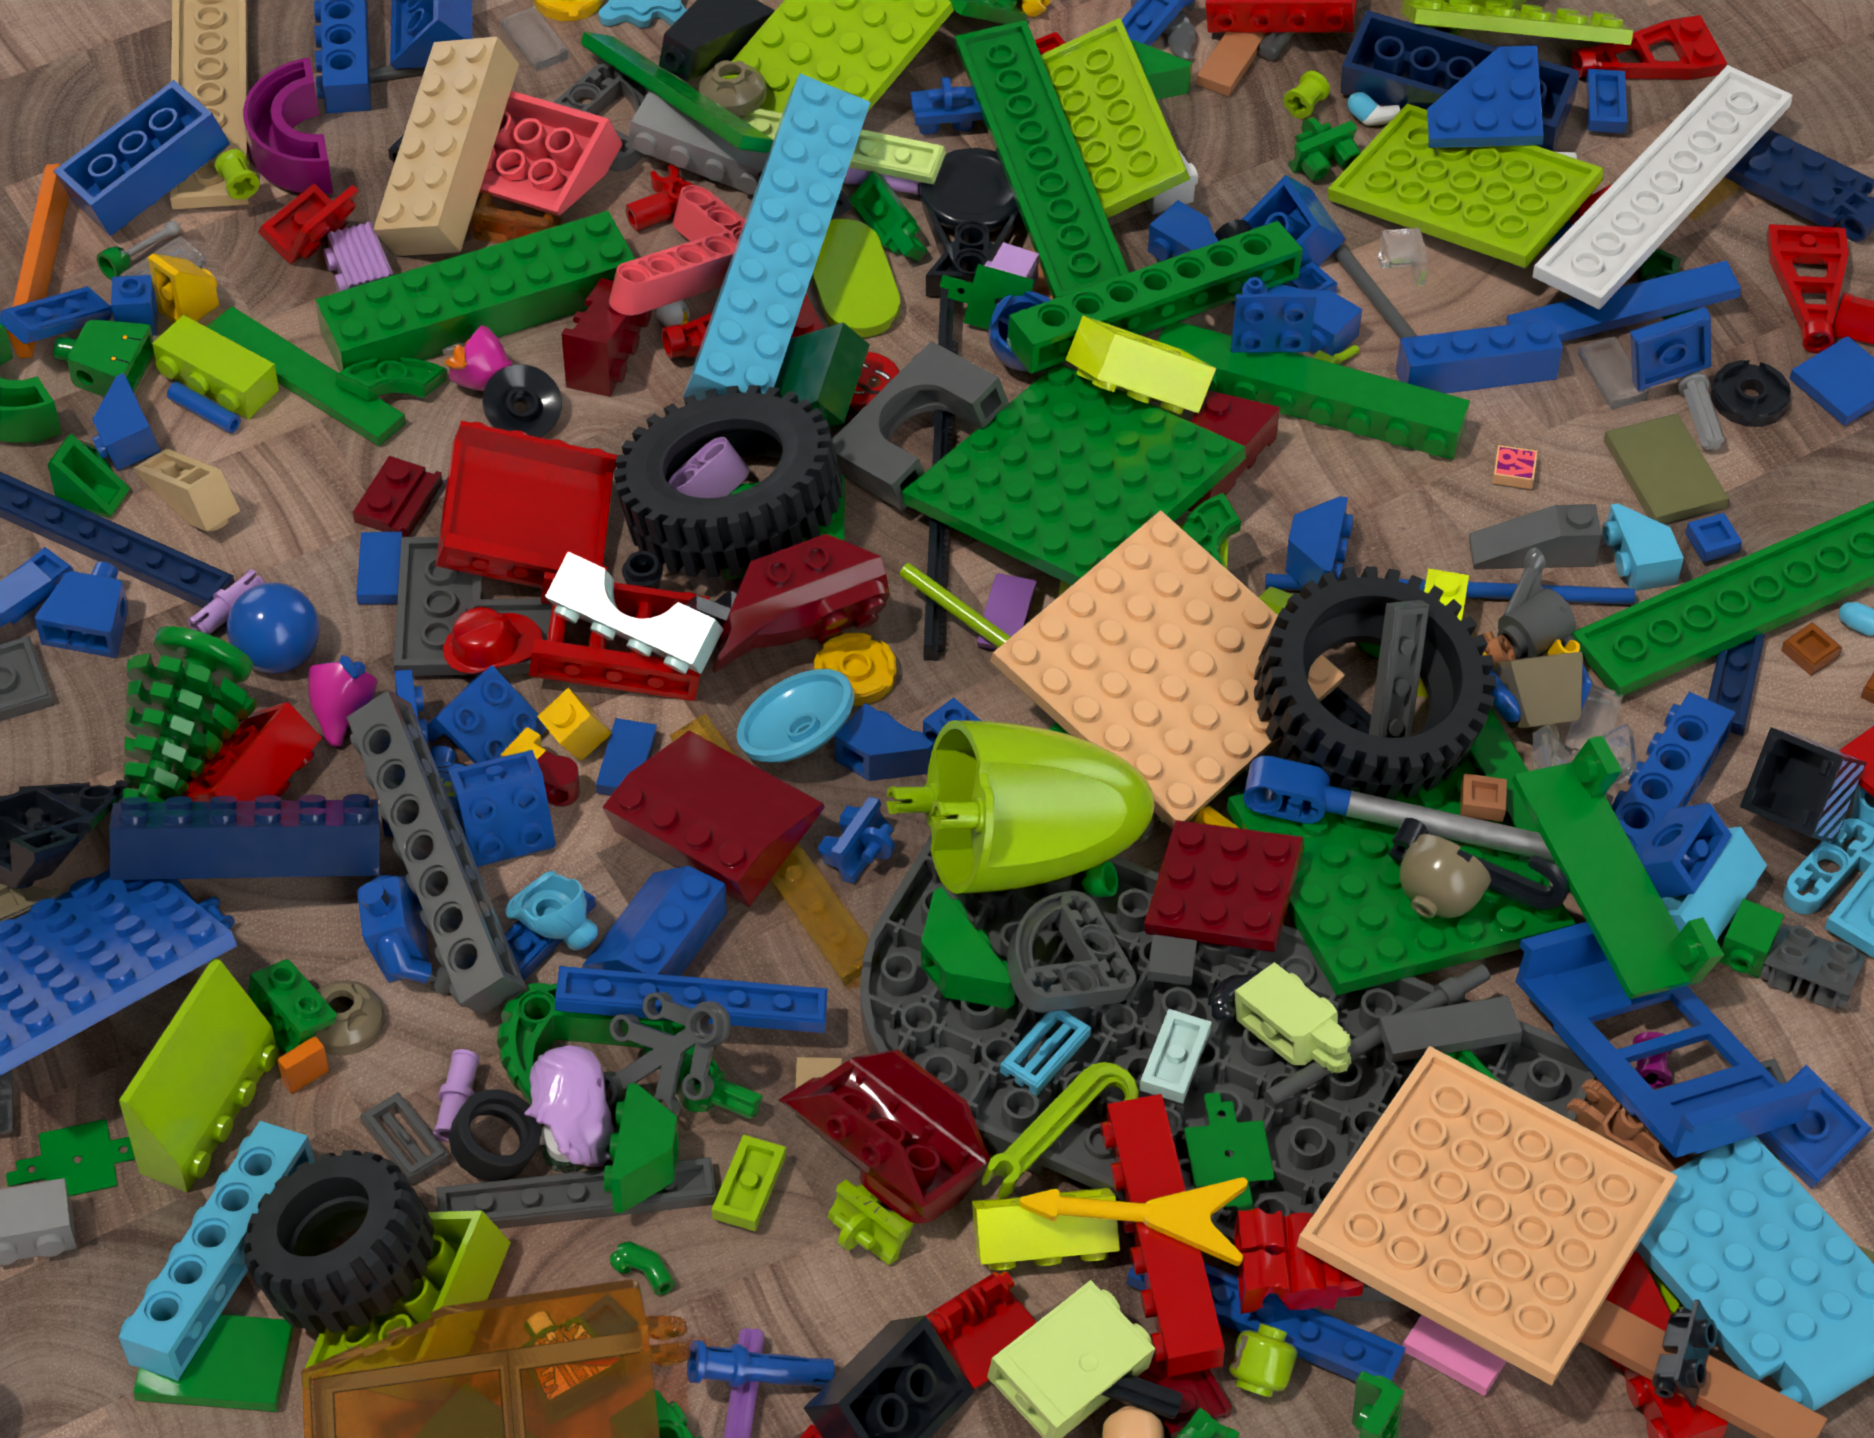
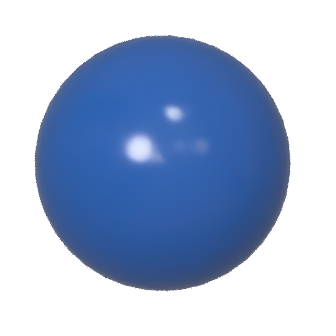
M268 582L251 587L235 601L227 620L229 643L248 655L254 663L252 669L262 673L279 674L299 667L311 656L319 639L320 623L314 605L303 592L284 583Z

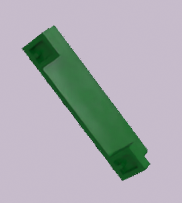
M1602 735L1589 738L1571 763L1517 773L1512 782L1556 865L1566 875L1569 889L1627 997L1633 999L1701 983L1724 954L1704 917L1689 920L1680 932L1605 797L1606 792L1621 774L1622 769Z

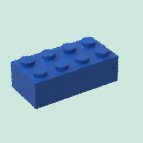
M173 80L55 169L54 173L72 201L109 236H112L149 206L155 204L179 183L185 181L196 170L215 158L230 143L213 113Z

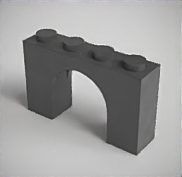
M931 341L832 438L841 475H844L848 480L903 511L907 505L903 503L902 491L925 472L919 458L890 442L894 432L912 416L932 410L953 413L983 430L1009 404L999 377Z

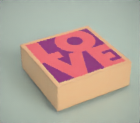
M1498 445L1492 484L1532 490L1538 451Z

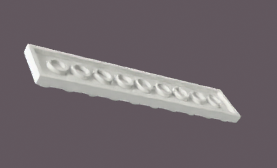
M1727 65L1534 265L1532 277L1600 310L1791 106L1793 95Z

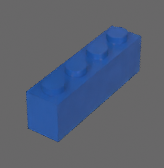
M1553 319L1400 338L1396 373L1401 382L1446 394L1557 380L1563 346Z

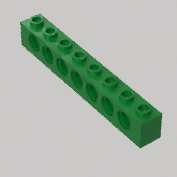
M1279 221L1256 227L1253 230L1222 239L1219 242L1191 250L1179 256L1010 314L1007 345L1031 374L1066 361L1083 315L1140 335L1235 301L1236 295H1242L1244 283L1252 277L1260 278L1265 284L1266 289L1297 279L1299 277L1303 248Z

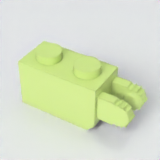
M1274 962L1235 990L1236 1020L1290 1064L1306 1065L1310 1061L1315 1060L1332 1073L1338 1074L1347 1071L1349 1064H1351L1350 1053L1347 1052L1349 1046H1351L1350 1034H1347V1031H1343V1028L1338 1025V1014L1333 1004L1326 998H1319L1305 987L1297 975L1286 972Z

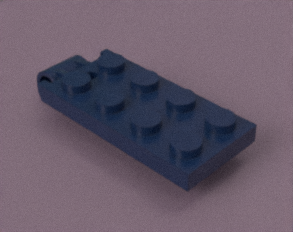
M1769 129L1724 176L1725 179L1823 227H1833L1840 221V228L1846 229V237L1851 241L1861 242L1874 231V197H1867L1874 189V179Z

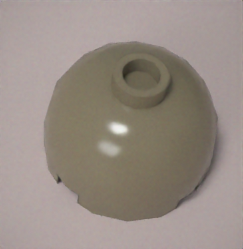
M1422 834L1419 835L1417 840L1414 839L1400 865L1399 880L1405 895L1411 901V908L1419 915L1426 918H1433L1434 916L1453 918L1471 911L1480 901L1491 883L1488 870L1474 856L1468 862L1463 857L1457 855L1461 847L1452 841L1435 835Z

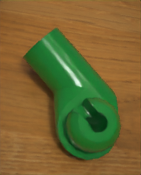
M627 1241L618 1244L617 1250L610 1255V1264L618 1273L627 1274L632 1267L642 1271L657 1296L664 1295L675 1287L673 1277L656 1251Z

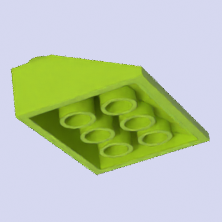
M214 958L210 961L119 1099L139 1174L184 1192L189 1191L196 1178L201 1179L205 1175L215 1148L219 1142L223 1143L228 1139L235 1117L242 1107H247L251 1103L255 1095L256 1084L264 1072H269L273 1068L279 1052L278 1047H276L271 1024L221 960Z
M482 1210L428 1212L434 1227V1245L431 1258L425 1259L428 1265L422 1279H416L413 1282L414 1290L406 1299L401 1297L393 1304L395 1309L385 1316L380 1313L371 1318L372 1323L361 1328L356 1327V1325L348 1326V1331L331 1333L326 1329L324 1333H320L305 1366L304 1373L308 1377L322 1379L463 1358L511 1242ZM455 1378L368 1390L366 1392L405 1402H445Z

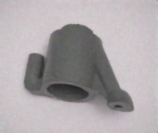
M1537 547L1531 548L1526 553L1523 560L1525 570L1504 615L1498 620L1497 636L1503 635L1508 639L1514 649L1516 659L1539 657L1547 652L1557 639H1560L1562 646L1565 647L1570 640H1574L1572 632L1576 630L1575 617L1569 604L1557 592L1551 589H1543L1541 586L1542 570L1546 567V560Z

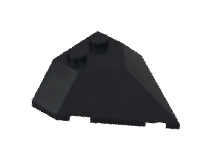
M118 780L112 786H90V782L19 787V792L0 796V881L10 888L23 889L32 886L34 881L51 876L78 843L112 810L113 803L120 802L123 796V789H132L133 787L125 780Z

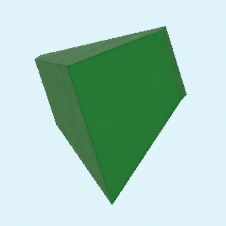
M73 434L66 437L47 464L56 497L105 518L112 516L130 490V487L115 474L106 459L102 460L95 445L78 440Z

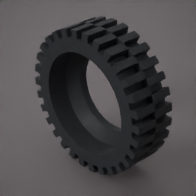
M749 385L746 393H740L738 386H728L726 394L718 395L716 389L705 391L707 398L699 401L696 400L694 395L683 398L685 406L679 409L674 403L664 408L665 417L661 418L653 414L646 419L649 429L638 426L632 432L634 441L626 440L621 447L624 455L617 456L615 462L617 469H614V479L631 539L634 545L638 546L639 551L653 553L662 565L666 563L668 571L676 574L684 566L687 576L697 577L701 569H706L708 578L719 577L721 569L727 568L729 569L730 576L742 574L741 566L749 565L751 561L802 543L804 537L809 540L821 535L819 526L827 528L832 522L831 512L837 513L840 507L838 498L843 496V482L829 425L818 408L813 410L812 402L806 398L799 402L798 395L790 391L782 397L780 388L769 387L766 393L762 394L760 385ZM719 437H725L739 456L760 455L781 459L774 471L763 481L745 491L717 498L693 497L678 492L668 484L670 477L708 442Z
M1366 566L1361 577L1357 578L1354 567L1343 568L1338 580L1331 571L1321 576L1318 585L1313 580L1303 585L1300 594L1295 592L1288 599L1285 608L1282 607L1258 658L1259 663L1255 669L1254 680H1258L1254 688L1255 701H1261L1257 713L1260 722L1270 720L1265 731L1270 741L1282 737L1283 741L1278 752L1284 759L1289 758L1295 753L1299 757L1297 762L1321 768L1330 779L1339 782L1338 788L1351 791L1352 787L1360 788V793L1373 796L1377 790H1381L1382 798L1391 800L1396 799L1402 788L1405 798L1417 796L1422 785L1426 791H1429L1438 785L1441 778L1447 780L1454 773L1457 766H1460L1485 725L1495 698L1491 694L1496 687V676L1489 675L1494 667L1492 655L1482 656L1488 645L1483 634L1471 637L1477 626L1473 618L1468 616L1460 621L1457 616L1462 606L1455 599L1446 606L1439 600L1444 591L1433 585L1430 592L1426 593L1419 589L1423 579L1412 575L1408 584L1399 582L1401 572L1399 570L1389 568L1384 578H1378L1377 567ZM1422 600L1430 604L1420 670V678L1425 685L1429 701L1428 717L1424 727L1416 735L1410 737H1378L1358 731L1333 716L1317 699L1308 683L1310 667L1314 661L1325 651L1346 643L1362 642L1381 646L1386 603Z

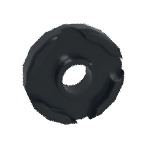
M1739 360L1726 364L1716 373L1710 391L1712 403L1719 414L1733 423L1746 427H1763L1775 423L1785 415L1790 402L1791 390L1789 382L1781 372L1771 365L1760 362L1759 366L1749 364L1750 360ZM1742 390H1754L1757 393H1759V395L1749 396L1745 394Z

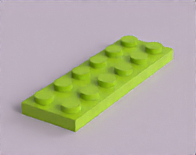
M1439 0L1402 1L1401 14L1414 24L1631 45L1633 30L1623 24V19L1614 18L1615 14L1593 11L1592 17H1587L1586 15L1579 14V11L1575 9L1557 8V12L1554 14L1543 11L1541 6L1522 4L1521 10H1515L1514 8L1507 7V3L1498 1H1486L1485 7L1472 4V0H1450L1449 3H1443Z

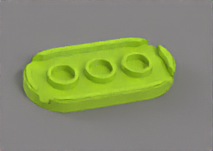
M852 219L830 220L811 277L825 320L830 326L844 322L862 338L882 334L891 327V323L895 319L897 320L900 314V295L881 241L871 227L860 221Z

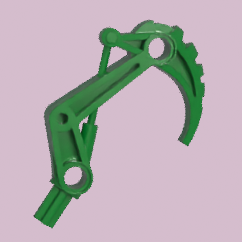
M546 983L528 984V990L520 993L504 1006L501 1013L503 1023L498 1027L497 1045L500 1049L499 1057L502 1066L507 1071V1076L513 1086L520 1090L523 1098L530 1105L532 1104L531 1068L538 1061V1056L543 1055L555 1040L643 1048V1055L653 1050V1048L633 1041H616L612 1037L609 1028L610 1022L615 1016L555 1011L557 983L551 985ZM536 1017H543L542 1019H534ZM638 1018L640 1024L671 1035H676L686 1028V1026L671 1020ZM624 1020L622 1023V1031L625 1035H627L629 1027L627 1022ZM695 1046L684 1052L676 1087L679 1101L684 1108L698 1113L705 1112L714 1105H717L749 1119L756 1117L763 1096L725 1080V1073L720 1070L713 1056L708 1072L714 1083L712 1094L702 1100L693 1101L688 1099L683 1093L682 1082L690 1074ZM694 1085L696 1092L699 1094L701 1085Z

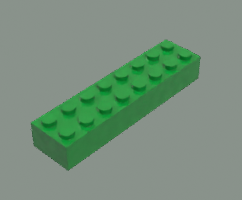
M608 210L316 298L320 332L339 372L358 362L377 358L378 363L388 360L400 362L401 357L426 360L442 355V350L448 346L460 342L462 344L468 339L470 340L481 325L489 328L497 337L575 314L577 311H585L589 308V306L585 305L586 299L601 278L614 281L617 267L635 258Z

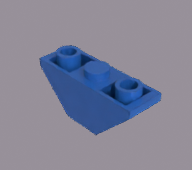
M1339 496L1294 514L1288 538L1285 572L1302 587L1311 580L1318 585L1321 576L1331 571L1338 580L1343 570V564L1341 563H1345L1348 539H1350L1354 515L1346 514L1348 497Z

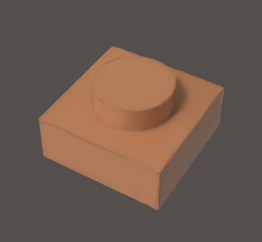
M1464 773L1461 783L1460 815L1503 822L1506 812L1507 779Z

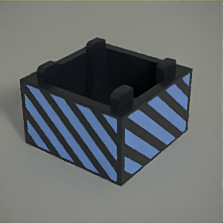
M1770 727L1740 808L1811 838L1836 842L1867 762L1796 733Z

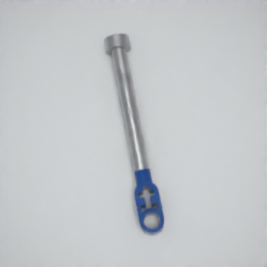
M1260 756L1255 758L1249 767L1243 800L1250 810L1260 814L1300 823H1315L1323 818L1325 812H1330L1400 828L1405 818H1414L1421 821L1427 827L1429 835L1530 858L1536 855L1556 865L1543 838L1538 832L1330 786V778L1327 773L1313 765L1272 756Z

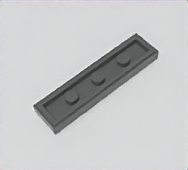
M1422 600L1386 603L1369 729L1370 735L1402 738L1410 737L1412 734L1430 605Z

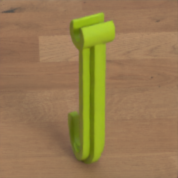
M1102 1062L1092 1064L1083 1070L1004 1153L996 1154L991 1158L984 1173L982 1185L986 1186L994 1176H1002L1004 1180L997 1197L1000 1199L1009 1196L1013 1192L1018 1179L1107 1087L1115 1086L1120 1088L1125 1095L1124 1101L1138 1098L1139 1090L1135 1079L1126 1069L1113 1063Z

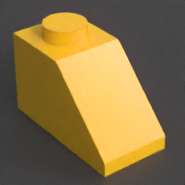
M155 253L147 257L158 312L173 323L182 315L197 322L219 306L216 290L217 281L210 271L205 268H199L188 259Z

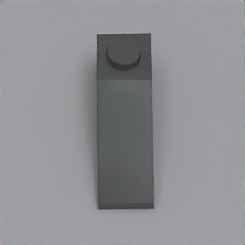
M1596 504L1554 505L1470 533L1469 543L1473 568H1524V557L1533 547H1537L1544 555L1546 560L1545 568L1595 567L1602 534Z

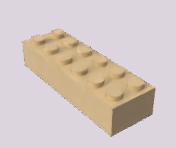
M498 36L433 43L373 231L395 256L461 252L519 66L517 60Z

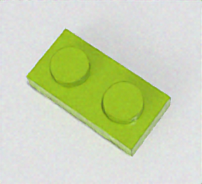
M743 1134L711 1209L712 1219L756 1231L787 1157L786 1147Z

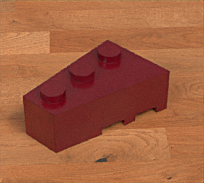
M601 278L586 299L585 305L589 306L585 313L577 311L574 315L573 322L577 323L574 329L565 328L561 333L566 388L611 397L617 382L623 383L625 379L629 355H635L637 352L641 328H647L649 325L652 310L638 315H624L618 313L610 306L609 299L613 280Z
M1207 391L1199 413H1194L1191 422L1245 446L1246 459L1187 511L1192 512L1204 501L1218 494L1224 493L1226 496L1236 485V479L1246 468L1250 469L1255 464L1258 454L1266 445L1270 446L1276 440L1280 407Z

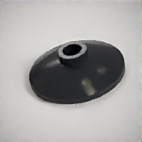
M516 364L502 368L489 379L483 392L482 405L484 414L493 428L507 431L518 430L530 436L540 438L551 431L556 425L562 410V397L557 384L546 372L531 365ZM521 402L527 406L528 410L521 413L516 411L513 405Z

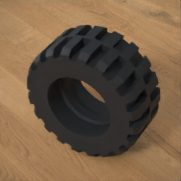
M343 1150L342 1155L336 1156L334 1153L319 1156V1161L311 1164L306 1161L295 1167L297 1169L295 1173L288 1178L284 1175L275 1183V1189L270 1195L264 1194L258 1202V1213H252L247 1226L248 1234H245L244 1239L245 1263L248 1271L279 1316H282L287 1323L296 1328H305L306 1331L324 1333L328 1329L331 1333L348 1331V1326L356 1325V1327L361 1328L372 1323L371 1318L380 1313L385 1316L395 1309L393 1304L401 1297L403 1299L408 1297L414 1290L413 1282L416 1279H422L427 1269L428 1263L425 1259L431 1258L434 1245V1227L432 1219L428 1215V1210L399 1166L391 1160L384 1159L382 1155L366 1151L362 1155L360 1151ZM359 1228L341 1246L319 1255L338 1236Z

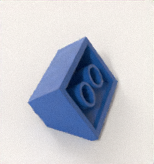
M391 0L390 65L396 69L426 67L434 42L472 39L473 0Z
M690 866L652 873L582 965V968L681 976L727 914L725 883Z

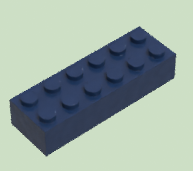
M1366 10L1342 65L1340 93L1350 96L1356 92H1363L1377 104L1383 106L1399 105L1401 110L1408 103L1427 110L1498 47ZM1538 59L1544 136L1543 145L1535 146L1554 151L1576 97L1579 70Z
M350 794L344 796L343 800H325V797L321 795H304L299 797L297 801H281V797L274 795L258 796L255 798V801H237V798L232 796H216L211 798L210 802H193L192 798L176 796L166 799V802L149 803L143 797H128L122 799L121 803H113L109 828L111 880L380 876L378 799L369 800L367 795Z

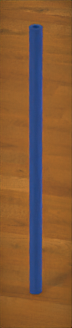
M1266 573L1265 590L1270 586L1288 591H1301L1303 588L1289 574ZM1399 579V582L1408 584L1410 579ZM1423 580L1419 587L1422 591L1425 590L1426 580ZM1468 582L1466 598L1511 600L1518 584ZM1541 585L1543 589H1551L1557 592L1566 602L1634 605L1635 602L1634 588Z

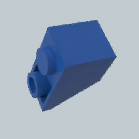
M864 703L835 735V762L868 781L928 774L934 743L923 733L912 731L895 721L887 712L878 711Z

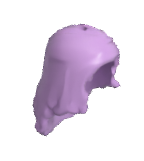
M568 1045L548 1050L543 1055L538 1056V1061L531 1068L532 1104L525 1112V1115L534 1117L538 1124L544 1123L551 1128L554 1140L558 1145V1151L566 1156L572 1164L602 1167L610 1159L608 1153L610 1152L611 1134L614 1133V1128L606 1101L604 1074L601 1064L593 1052L584 1047Z

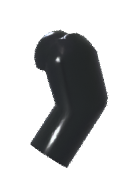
M1259 972L1226 978L1214 988L1208 996V1005H1211V1014L1215 1020L1234 1017L1236 1013L1233 1005L1235 990L1255 977Z

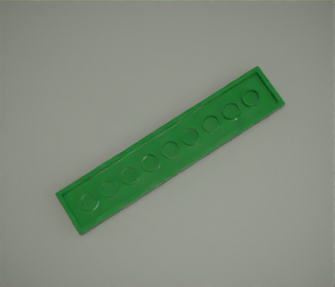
M1027 20L955 36L957 52L1036 253H1039V263L1053 299L1129 273Z
M1874 501L1572 632L1574 640L1580 644L1579 651L1582 652L1583 658L1613 694L1620 698L1715 656L1726 649L1751 640L1754 636L1769 632L1874 585Z

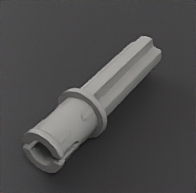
M1701 370L1680 377L1678 390L1680 395L1686 398L1702 447L1706 450L1720 449L1725 438L1708 392L1710 386L1708 377L1703 375Z

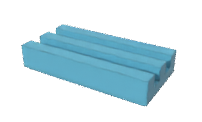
M1065 1010L1047 1012L1001 1063L1000 1073L1006 1077L1011 1074L1015 1077V1083L1021 1087L1024 1084L1028 1085L1029 1092L1037 1096L1090 1037L1091 1027ZM1059 1020L1063 1022L1061 1027L1051 1038H1048L1025 1067H1021L1019 1064ZM1074 1029L1075 1032L1070 1036V1038L1052 1056V1058L1044 1065V1067L1036 1075H1033L1037 1071V1069L1046 1061V1059L1054 1052V1050Z

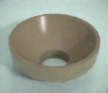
M724 60L716 64L714 68L702 77L699 83V92L738 117L755 111L764 103L767 96V87L763 75L754 67L742 61L731 62ZM728 75H739L733 79L722 78Z
M342 980L328 983L316 990L328 1004L334 998L340 996L348 997L354 1002L348 1011L336 1013L337 1017L334 1024L315 1032V1036L324 1045L327 1054L342 1056L358 1053L371 1046L378 1039L385 1023L384 1009L379 997L371 988L357 981Z

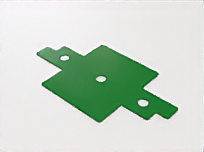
M978 264L973 283L943 275L940 287L949 289L947 295L949 299L968 304L963 321L965 324L988 330L997 305L995 300L997 298L1002 300L1005 296L1013 294L1012 297L1023 296L1025 292H1031L1034 280ZM958 288H963L965 292L963 294L958 293Z
M1218 1092L1206 1093L1204 1098L1210 1125L1184 1128L1194 1186L1204 1187L1244 1177L1248 1181L1247 1189L1225 1206H1237L1238 1211L1252 1210L1254 1208L1249 1182L1274 1179L1264 1123L1262 1120L1237 1123L1232 1101L1221 1102L1220 1093ZM1219 1111L1225 1112L1226 1116L1224 1118L1218 1117L1217 1113ZM1231 1150L1233 1156L1227 1157L1225 1151Z
M104 1119L39 1133L41 1156L16 1161L17 1171L6 1173V1180L8 1186H14L42 1179L50 1181L65 1178L70 1196L117 1186L114 1164L134 1160L135 1156L129 1137L110 1140L107 1120ZM123 1146L128 1148L125 1153L119 1152V1149ZM76 1156H80L82 1158L81 1162L75 1163L73 1159ZM30 1166L36 1167V1171L33 1173H29L27 1170Z

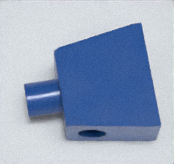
M97 562L91 574L75 571L64 574L35 616L41 645L117 658L128 613V601L124 584L117 579L118 570L115 566L107 562Z

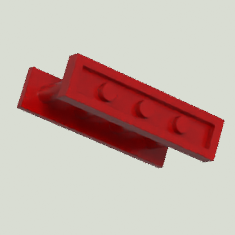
M544 573L540 603L551 604L552 611L547 640L534 638L529 670L530 677L695 701L700 674L691 669H688L686 674H682L666 666L663 663L665 658L646 657L633 650H630V653L605 649L607 639L593 631L590 634L589 647L564 643L567 620L553 612L556 607L545 597L557 573ZM614 582L613 590L618 610L627 616L638 619L657 617L670 610L678 602L685 605L696 596V594L691 592L681 593ZM698 595L700 597L710 600V597Z

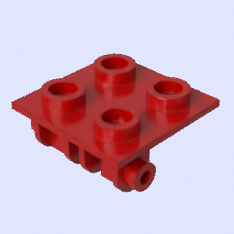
M1006 1271L1000 1274L993 1272L926 1315L974 1390L989 1381L987 1376L992 1358L1037 1323L1010 1291L1015 1287V1283Z

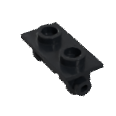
M1694 1300L1692 1311L1687 1308H1678L1675 1313L1669 1316L1662 1347L1665 1352H1677V1354H1660L1652 1379V1384L1655 1387L1654 1392L1657 1396L1670 1399L1673 1398L1674 1394H1682L1689 1406L1694 1408L1699 1390L1706 1383V1363L1710 1348L1715 1346L1717 1340L1716 1324L1713 1319H1710L1700 1300Z

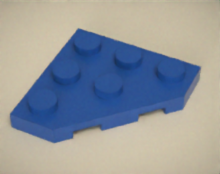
M1537 45L1498 47L1427 109L1428 147L1543 145L1544 135Z

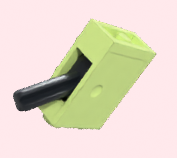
M1092 1280L996 1354L991 1360L987 1376L1042 1438H1063L1109 1399L1123 1402L1168 1419H1175L1177 1417L1183 1400V1395L1178 1391L1138 1378L1141 1373L1149 1368L1155 1351L1152 1339L1142 1326L1136 1323L1132 1324L1120 1311L1117 1300L1110 1292L1104 1289L1100 1290Z

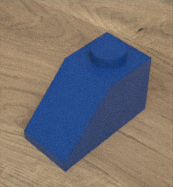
M122 373L116 376L92 419L99 435L92 437L102 460L110 456L118 471L161 450L125 374Z

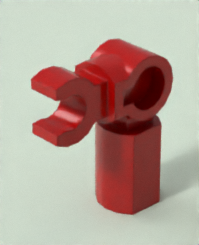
M668 165V177H661L655 171L650 172L652 188L658 193L626 205L628 222L635 231L671 218V214L675 216L682 188L693 185L691 182L684 181L679 177V170L676 166Z

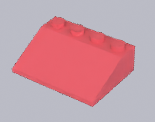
M511 91L479 192L560 216L607 174L623 143L609 118Z

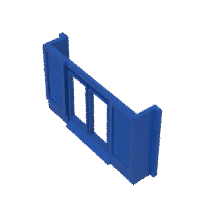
M1587 922L1521 940L1520 948L1524 951V955L1515 982L1554 1024L1553 1030L1628 1113L1631 1116L1636 1115L1674 1158L1692 1152L1699 1154L1801 1122L1811 1097L1821 1094L1823 1086L1812 1075L1780 1084L1688 986L1633 999L1628 998ZM1670 1000L1694 1027L1616 1049L1592 1022ZM1708 1040L1733 1067L1654 1091L1629 1063Z

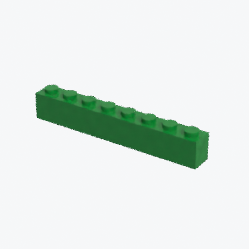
M1178 321L1165 325L1160 334L1159 342L1182 349L1216 368L1208 388L1209 391L1280 407V414L1297 417L1320 425L1330 426L1451 460L1455 457L1466 427L1470 400L1293 352H1231L1232 336Z

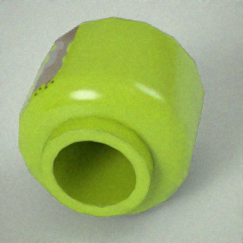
M1260 1323L1258 1331L1244 1330L1239 1334L1229 1364L1230 1373L1237 1378L1236 1386L1270 1398L1273 1391H1283L1287 1388L1298 1352L1294 1345L1285 1341L1286 1331Z

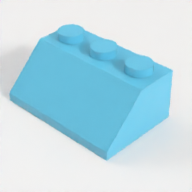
M1741 827L1728 828L1732 834L1731 838L1694 894L1661 898L1679 932L1689 920L1704 917L1717 941L1727 924L1734 919L1742 899H1745L1748 893L1757 885V880L1767 864Z

